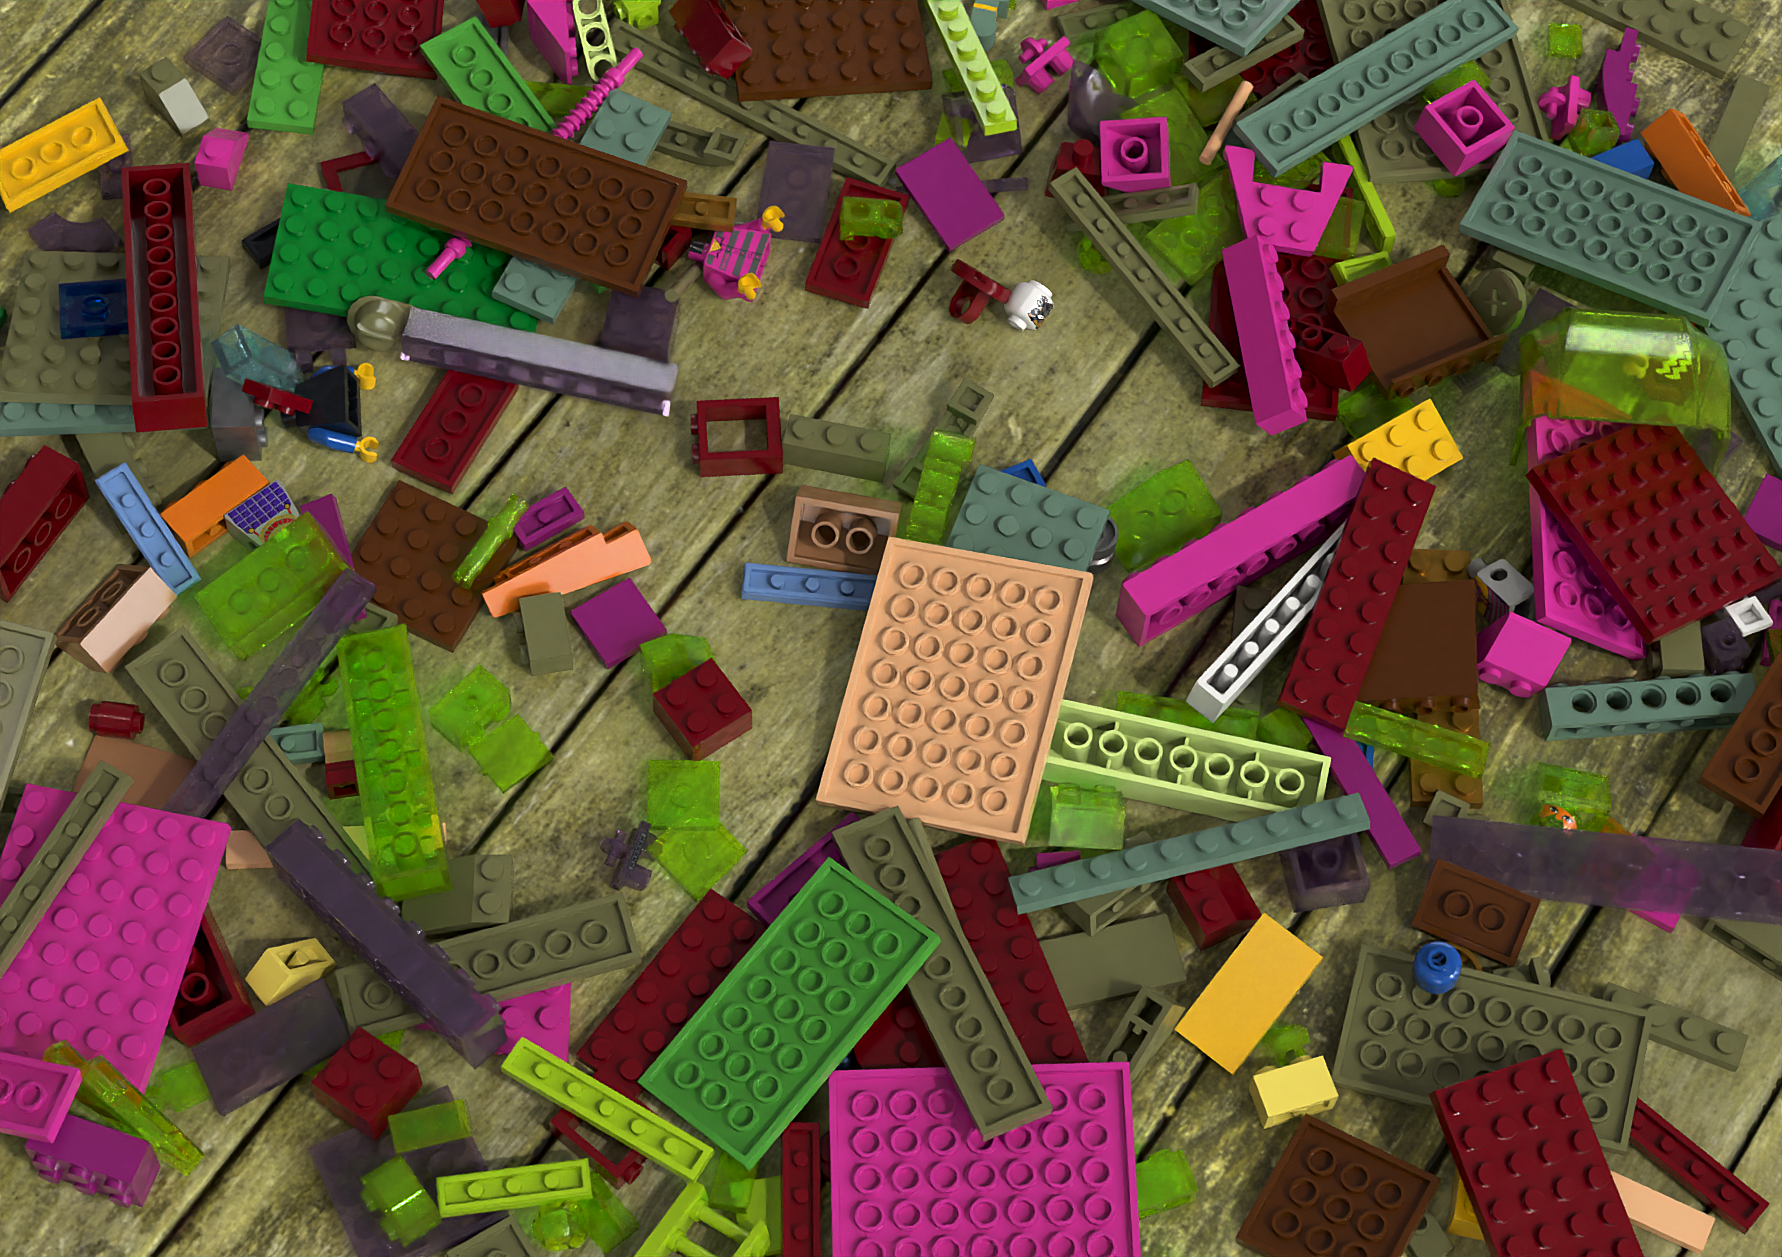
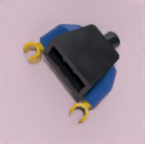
M370 363L361 364L357 370H354L352 366H345L344 364L339 366H322L308 380L299 383L295 388V394L314 401L310 413L295 410L294 416L280 412L284 427L289 429L297 426L315 444L351 454L354 451H358L361 460L364 462H375L377 454L368 452L365 449H378L379 443L377 439L366 437L362 441H357V437L362 436L360 388L371 390L376 386V377L373 376L374 367Z

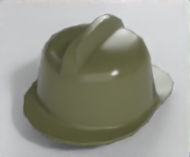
M370 295L359 298L351 305L348 311L347 323L350 331L365 347L371 350H411L423 343L428 335L429 325L420 323L428 322L425 314L419 308L407 303Z

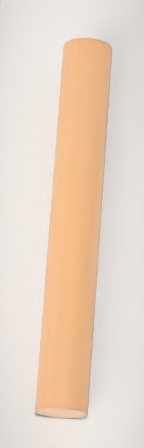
M1242 81L1199 157L1203 164L1210 165L1232 127L1233 119L1238 116L1253 89V85L1250 82Z

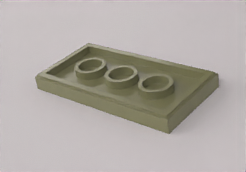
M1167 913L1108 926L1092 937L1086 932L1039 942L1067 1011L1136 996L1143 985L1163 990L1187 983L1186 973Z

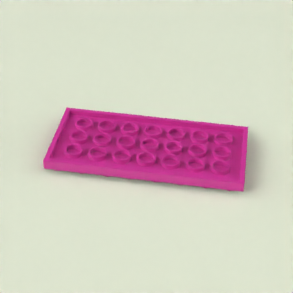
M1535 371L1524 376L1528 472L1535 466L1632 425L1631 414ZM1529 482L1536 622L1634 661L1647 657L1646 643Z

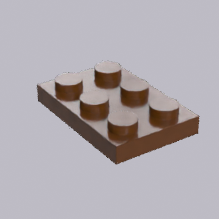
M1438 857L1411 926L1514 967L1541 898Z

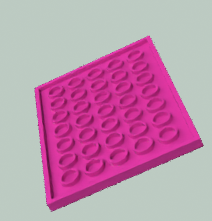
M26 784L0 858V907L77 793ZM120 802L0 980V1052L78 1068L84 1074V1077L75 1096L139 1110L232 828L227 823Z
M1129 1062L1031 1065L1052 1105V1113L985 1142L982 1141L946 1067L833 1071L829 1076L833 1257H1141Z

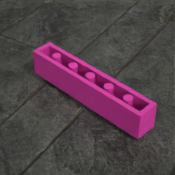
M1254 235L1223 249L1222 255L1255 424L1272 436L1306 422L1305 408L1308 406V402L1300 386L1299 378L1302 377V372L1294 357L1293 349L1296 348V343L1288 327L1287 320L1290 319V313L1282 298L1281 291L1284 290L1282 278L1277 273L1276 262H1278V255L1271 243L1268 244L1258 235Z

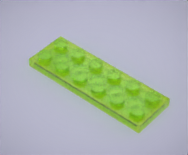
M1320 151L1273 178L1255 157L1253 182L1305 190L1320 177V168L1323 162L1332 163V161ZM1228 167L1199 190L1197 214L1166 218L1145 237L1144 242L1191 286L1223 260V249L1244 240L1236 209L1237 201L1234 189H1231L1229 181L1230 173Z

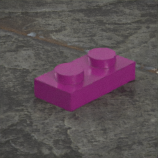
M564 487L506 520L508 528L517 536L519 544L526 552L580 522L585 517L582 508L567 487Z

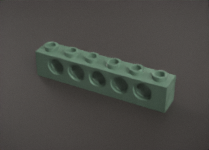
M1729 671L1718 676H1706L1705 674L1698 673L1686 678L1672 679L1669 676H1660L1649 681H1637L1636 679L1629 678L1617 683L1603 684L1600 681H1591L1580 686H1568L1567 684L1560 683L1545 688L1538 705L1545 741L1720 729L1733 726L1756 690L1753 673L1740 674L1738 671ZM1711 696H1718L1723 702H1717ZM1677 698L1686 700L1689 705L1680 703ZM1642 701H1649L1655 707H1648ZM1607 703L1616 704L1620 710L1612 709ZM1573 706H1580L1586 712H1578L1573 708Z

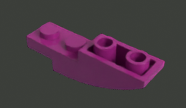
M1628 27L1625 29L1618 52L1610 49L1606 50L1597 81V111L1604 138L1610 149L1620 146L1622 142H1629L1634 124L1628 123L1629 117L1636 116L1640 103V98L1635 97L1638 84L1631 82L1634 70L1629 68L1630 62L1636 63L1641 45L1636 43L1639 30Z

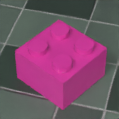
M1475 79L1425 106L1414 127V130L1454 177L1503 150L1515 129L1514 125Z

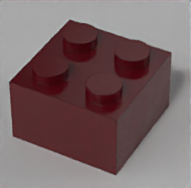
M712 657L652 694L653 713L693 765L752 729V709Z
M360 1026L310 1082L318 1103L373 1141L378 1139L423 1086L416 1064Z

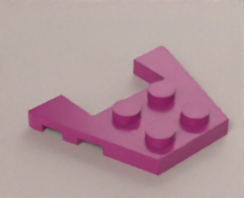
M1226 145L1223 157L1224 161L1228 164L1231 189H1234L1237 201L1236 209L1244 240L1258 235L1266 243H1271L1277 252L1311 257L1352 173L1353 166L1323 162L1320 167L1318 192L1253 182L1254 151L1252 149Z

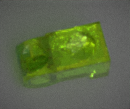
M843 196L839 214L840 240H853L854 236L874 235L884 239H893L903 233V211L900 203L893 200Z

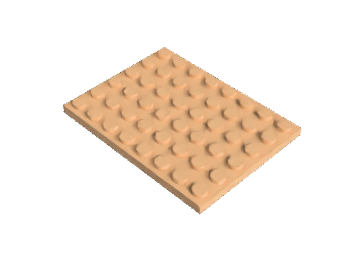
M888 537L816 802L819 805L868 815H875L899 806L906 822L919 817L923 826L1025 846L1094 579L1092 573Z

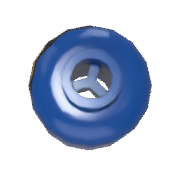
M1438 940L1427 942L1415 954L1412 966L1414 981L1419 988L1428 993L1441 994L1449 991L1459 980L1462 967L1460 954L1455 947L1447 942Z

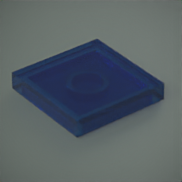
M126 279L59 284L61 339L129 334Z

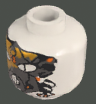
M1030 280L1029 283H1018L1011 293L1009 300L1004 304V309L1009 315L1007 322L1022 332L1025 328L1038 330L1054 307V303L1051 300L1052 293L1035 280Z

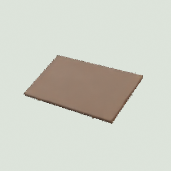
M96 732L71 792H79L101 759L126 773L134 780L120 802L184 815L201 775L202 768L195 759L125 739L101 737Z

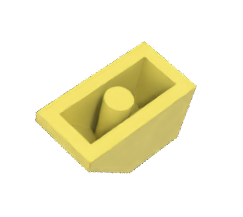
M316 938L266 949L245 980L254 990L255 995L266 1006L292 1000L332 971L337 964Z

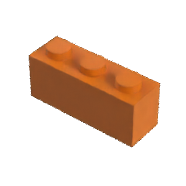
M243 454L236 460L225 463L220 471L208 480L197 483L192 491L180 500L169 503L159 515L184 553L191 558L228 531L224 519L225 514L264 489L270 483Z

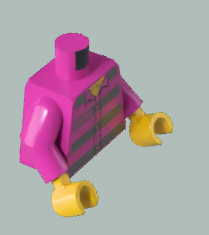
M773 205L763 212L762 217L747 223L734 225L733 233L715 231L711 244L693 240L690 245L688 259L704 263L703 280L721 299L741 298L748 302H753V299L756 297L757 288L762 287L760 279L771 252V233L769 231L772 229L774 232H780L783 229V223L779 219L784 218L785 214L779 207Z

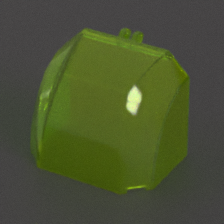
M1564 307L1558 310L1552 317L1520 336L1515 347L1509 465L1516 466L1524 430L1526 427L1531 426V420L1549 415V418L1552 420L1558 418L1692 427L1699 430L1708 427L1711 429L1709 472L1716 479L1731 440L1730 372L1727 355L1723 346L1694 327L1686 315L1580 309L1573 307Z

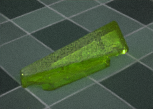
M66 1040L49 1046L44 1052L42 1061L78 1068L81 1071L80 1076L83 1080L74 1098L125 1134L148 1141L152 1145L156 1156L183 1175H190L206 1156L198 1146L102 1054L87 1061Z

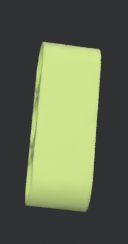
M573 0V10L591 78L598 83L600 78L595 74V67L599 62L608 61L614 68L618 65L602 0H596V10L592 14H583L579 9L581 0ZM593 29H600L605 33L604 43L598 47L591 46L587 42V35Z

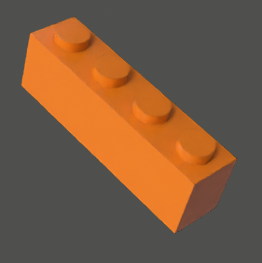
M1670 108L1641 132L1647 142L1644 145L1646 151L1652 158L1659 160L1663 166L1661 169L1663 177L1670 184L1675 185L1679 192L1746 217L1751 215L1684 113Z

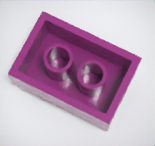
M66 1114L53 1144L28 1138L24 1146L31 1159V1163L39 1172L38 1176L55 1184H59L60 1180L74 1184V1189L90 1196H94L96 1192L107 1195L112 1203L125 1208H129L131 1204L143 1208L161 1167L149 1141Z

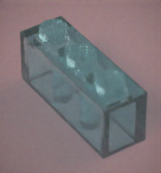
M239 324L211 343L225 376L244 385L245 379L248 378L295 393L296 386L306 381L295 354Z

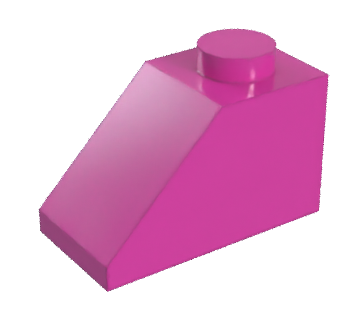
M216 127L203 135L194 162L200 185L232 191L247 146L249 133Z

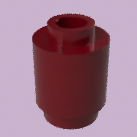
M102 701L101 704L94 703L89 714V730L97 732V735L101 737L134 740L137 734H142L145 725V714L141 713L139 706L135 704Z

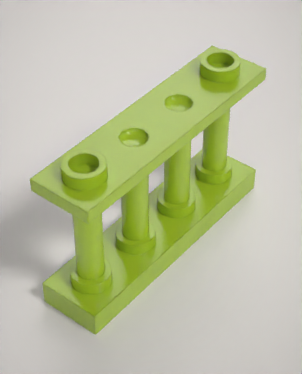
M696 1181L694 1185L690 1182L686 1185L634 1257H669L672 1252L675 1253L677 1251L688 1257H717L686 1238V1232L694 1221L699 1222L700 1220L741 1245L733 1257H763L769 1248L771 1238L766 1223L761 1220L757 1222L751 1232H748L709 1208V1198L705 1187Z

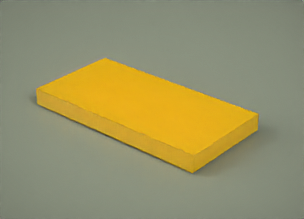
M99 97L0 149V196L10 213L129 151L101 98Z
M1263 913L1174 1030L1234 1076L1324 958L1266 913Z

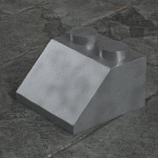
M213 367L211 429L220 462L236 460L243 454L249 461H262V447H268V429L264 427L263 409H257V405L253 403L254 396L242 392L243 386L221 367Z

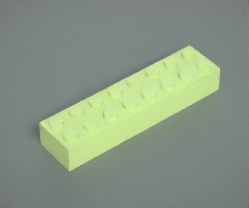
M1062 699L1042 780L1239 822L1323 801L1331 757Z

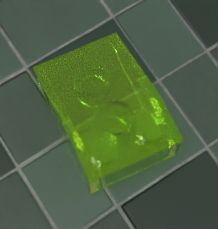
M1189 459L1158 472L1106 508L1110 510L1109 517L1115 521L1118 527L1119 536L1115 553L1127 573L1150 564L1164 555H1170L1179 551L1185 543L1192 539L1200 540L1209 535V532L1221 523L1223 514Z

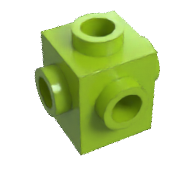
M615 0V2H612L613 11L617 19L639 30L659 24L658 6L661 5V0Z

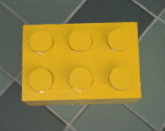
M1431 399L1408 409L1333 452L1335 458L1339 460L1352 455L1364 472H1366L1369 462L1374 457L1424 481L1463 459L1461 452Z

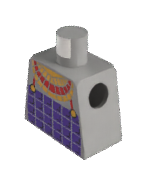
M279 479L224 515L228 533L266 564H270L283 556L290 565L294 566L299 564L307 555V551L300 544L307 538L304 521Z

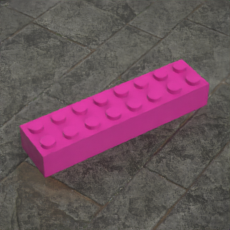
M1352 455L1342 460L1334 459L1327 463L1319 473L1313 476L1305 475L1300 478L1294 487L1285 492L1280 490L1273 493L1264 504L1257 508L1252 506L1245 509L1234 521L1228 524H1218L1209 532V535L1202 539L1188 541L1181 547L1179 552L1172 556L1164 555L1158 558L1147 570L1141 573L1139 571L1131 573L1122 582L1115 616L1138 647H1141L1234 594L1237 585L1246 587L1325 542L1348 518L1365 472Z

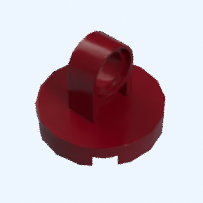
M956 259L955 263L952 264L950 270L964 279L949 305V313L953 318L964 324L973 323L980 316L991 296L1004 304L1007 303L1012 291L960 259ZM970 300L968 309L962 314L963 306Z

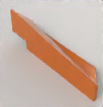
M628 521L621 523L603 535L594 526L589 525L500 571L494 577L496 585L483 590L481 595L490 614L496 618L520 610L519 598L561 592V595L648 566L651 563V558L638 529Z

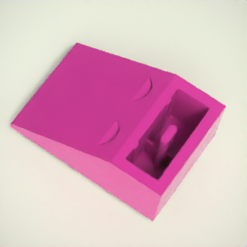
M526 0L530 40L567 90H573L572 77L578 76L573 0Z

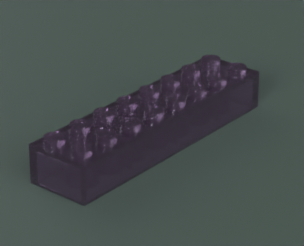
M298 818L265 847L278 878L474 1070L477 1069L508 1040L504 1029L506 1021L499 1014L501 1010L500 1005L488 993L482 996L473 987L476 983L471 976L462 968L456 971L449 964L451 959L439 945L435 944L431 947L423 939L425 937L424 932L413 920H409L406 923L398 915L401 913L400 909L388 896L381 899L374 892L376 889L375 885L363 872H360L358 875L349 868L351 862L338 848L332 851L324 843L327 840L317 827L311 825L308 828Z

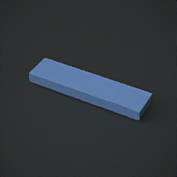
M125 462L95 480L96 485L149 566L177 596L202 581Z
M745 563L741 599L868 611L878 575Z

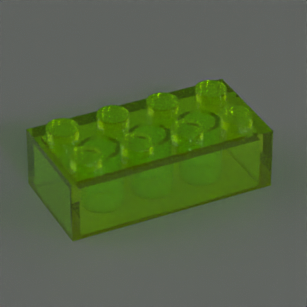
M306 511L196 593L194 597L228 648L242 660L246 661L328 598L356 579L358 575L324 526L309 511Z

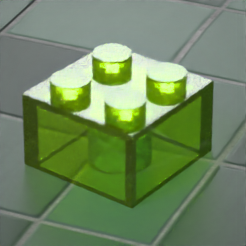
M1147 9L1095 32L1092 55L1124 102L1180 78L1184 54L1155 12Z
M1071 782L1058 783V787H1050L1047 817L1049 845L1122 850L1126 809L1122 791H1116V787L1111 785H1095L1094 789H1081L1079 784Z

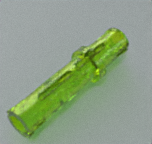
M512 494L498 515L490 518L487 522L488 528L456 571L452 573L451 577L457 584L463 578L464 582L461 586L469 589L503 541L511 538L514 533L513 528L529 509V505L524 499L518 504L517 501L520 497Z

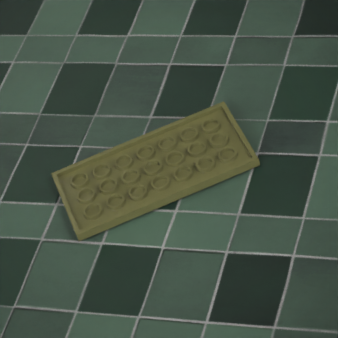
M1362 943L1331 1077L1334 1086L1434 1110L1429 1094L1436 1090L1562 1048L1602 1151L1625 1156L1652 1025L1653 1011L1461 967L1459 980L1452 989L1445 993L1432 994L1419 988L1413 979L1412 966L1414 955Z

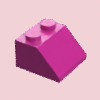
M1166 117L1100 121L1103 186L1127 193L1171 187L1169 129Z
M1509 611L1477 634L1478 677L1483 682L1496 684L1510 690L1515 696L1529 698L1546 687L1570 646L1571 638Z

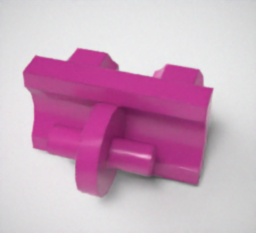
M1063 36L1044 52L1043 48L1047 46V41L1041 37L1038 41L1031 37L1025 38L1020 44L1023 53L1018 58L1023 64L1029 60L1032 63L1014 81L1020 88L1027 83L1040 95L1055 81L1044 69L1048 64L1060 77L1075 64V61L1066 50L1070 41Z
M1571 74L1566 85L1550 87L1549 92L1543 93L1538 98L1540 110L1547 113V118L1552 119L1550 136L1552 139L1559 141L1566 134L1580 138L1589 128V119L1577 114V111H1585L1591 102V92L1579 87L1580 77Z

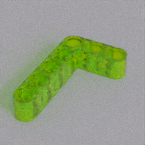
M943 427L934 429L904 539L941 546L962 468L967 467L970 463L976 436Z

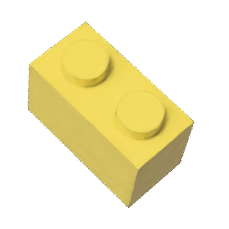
M1310 1055L1301 1056L1292 1060L1290 1065L1278 1069L1275 1065L1261 1068L1252 1077L1249 1085L1250 1094L1264 1129L1302 1118L1305 1113L1313 1115L1333 1109L1338 1098V1093L1323 1055L1311 1058Z

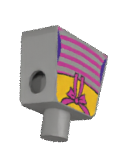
M1478 558L1468 565L1466 573L1474 579L1478 594V608L1476 609L1489 626L1509 611L1534 621V585L1505 559H1500L1488 566L1482 558Z

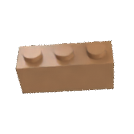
M801 485L795 499L786 562L849 573L878 575L888 537L898 538L903 502Z
M119 564L55 633L57 636L55 645L92 671L112 672L123 663L124 655L127 651L146 638L148 628L155 621L162 619L169 613L171 609L170 604L177 598V595L151 567Z

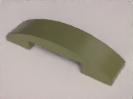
M670 121L654 151L692 163L729 166L735 165L747 141V136L720 127H716L714 132L711 133Z
M964 378L947 403V411L914 459L910 458L894 482L893 487L921 503L926 501L964 451L989 408L994 394Z

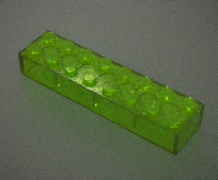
M406 623L336 637L335 641L373 883L380 903L382 905L454 890L413 648Z

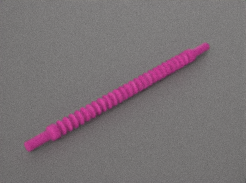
M634 47L615 68L610 67L604 73V78H600L598 84H594L592 90L587 91V97H582L581 103L575 104V110L571 109L569 116H564L563 122L557 123V128H553L551 134L564 139L573 138V132H578L580 126L585 125V119H590L591 113L597 112V107H601L603 100L609 96L610 90L618 89L625 82L624 76L643 57V53ZM455 236L456 238L451 237L444 245L445 250L425 270V274L435 280L455 258L460 259L466 253V247L470 248L472 242Z

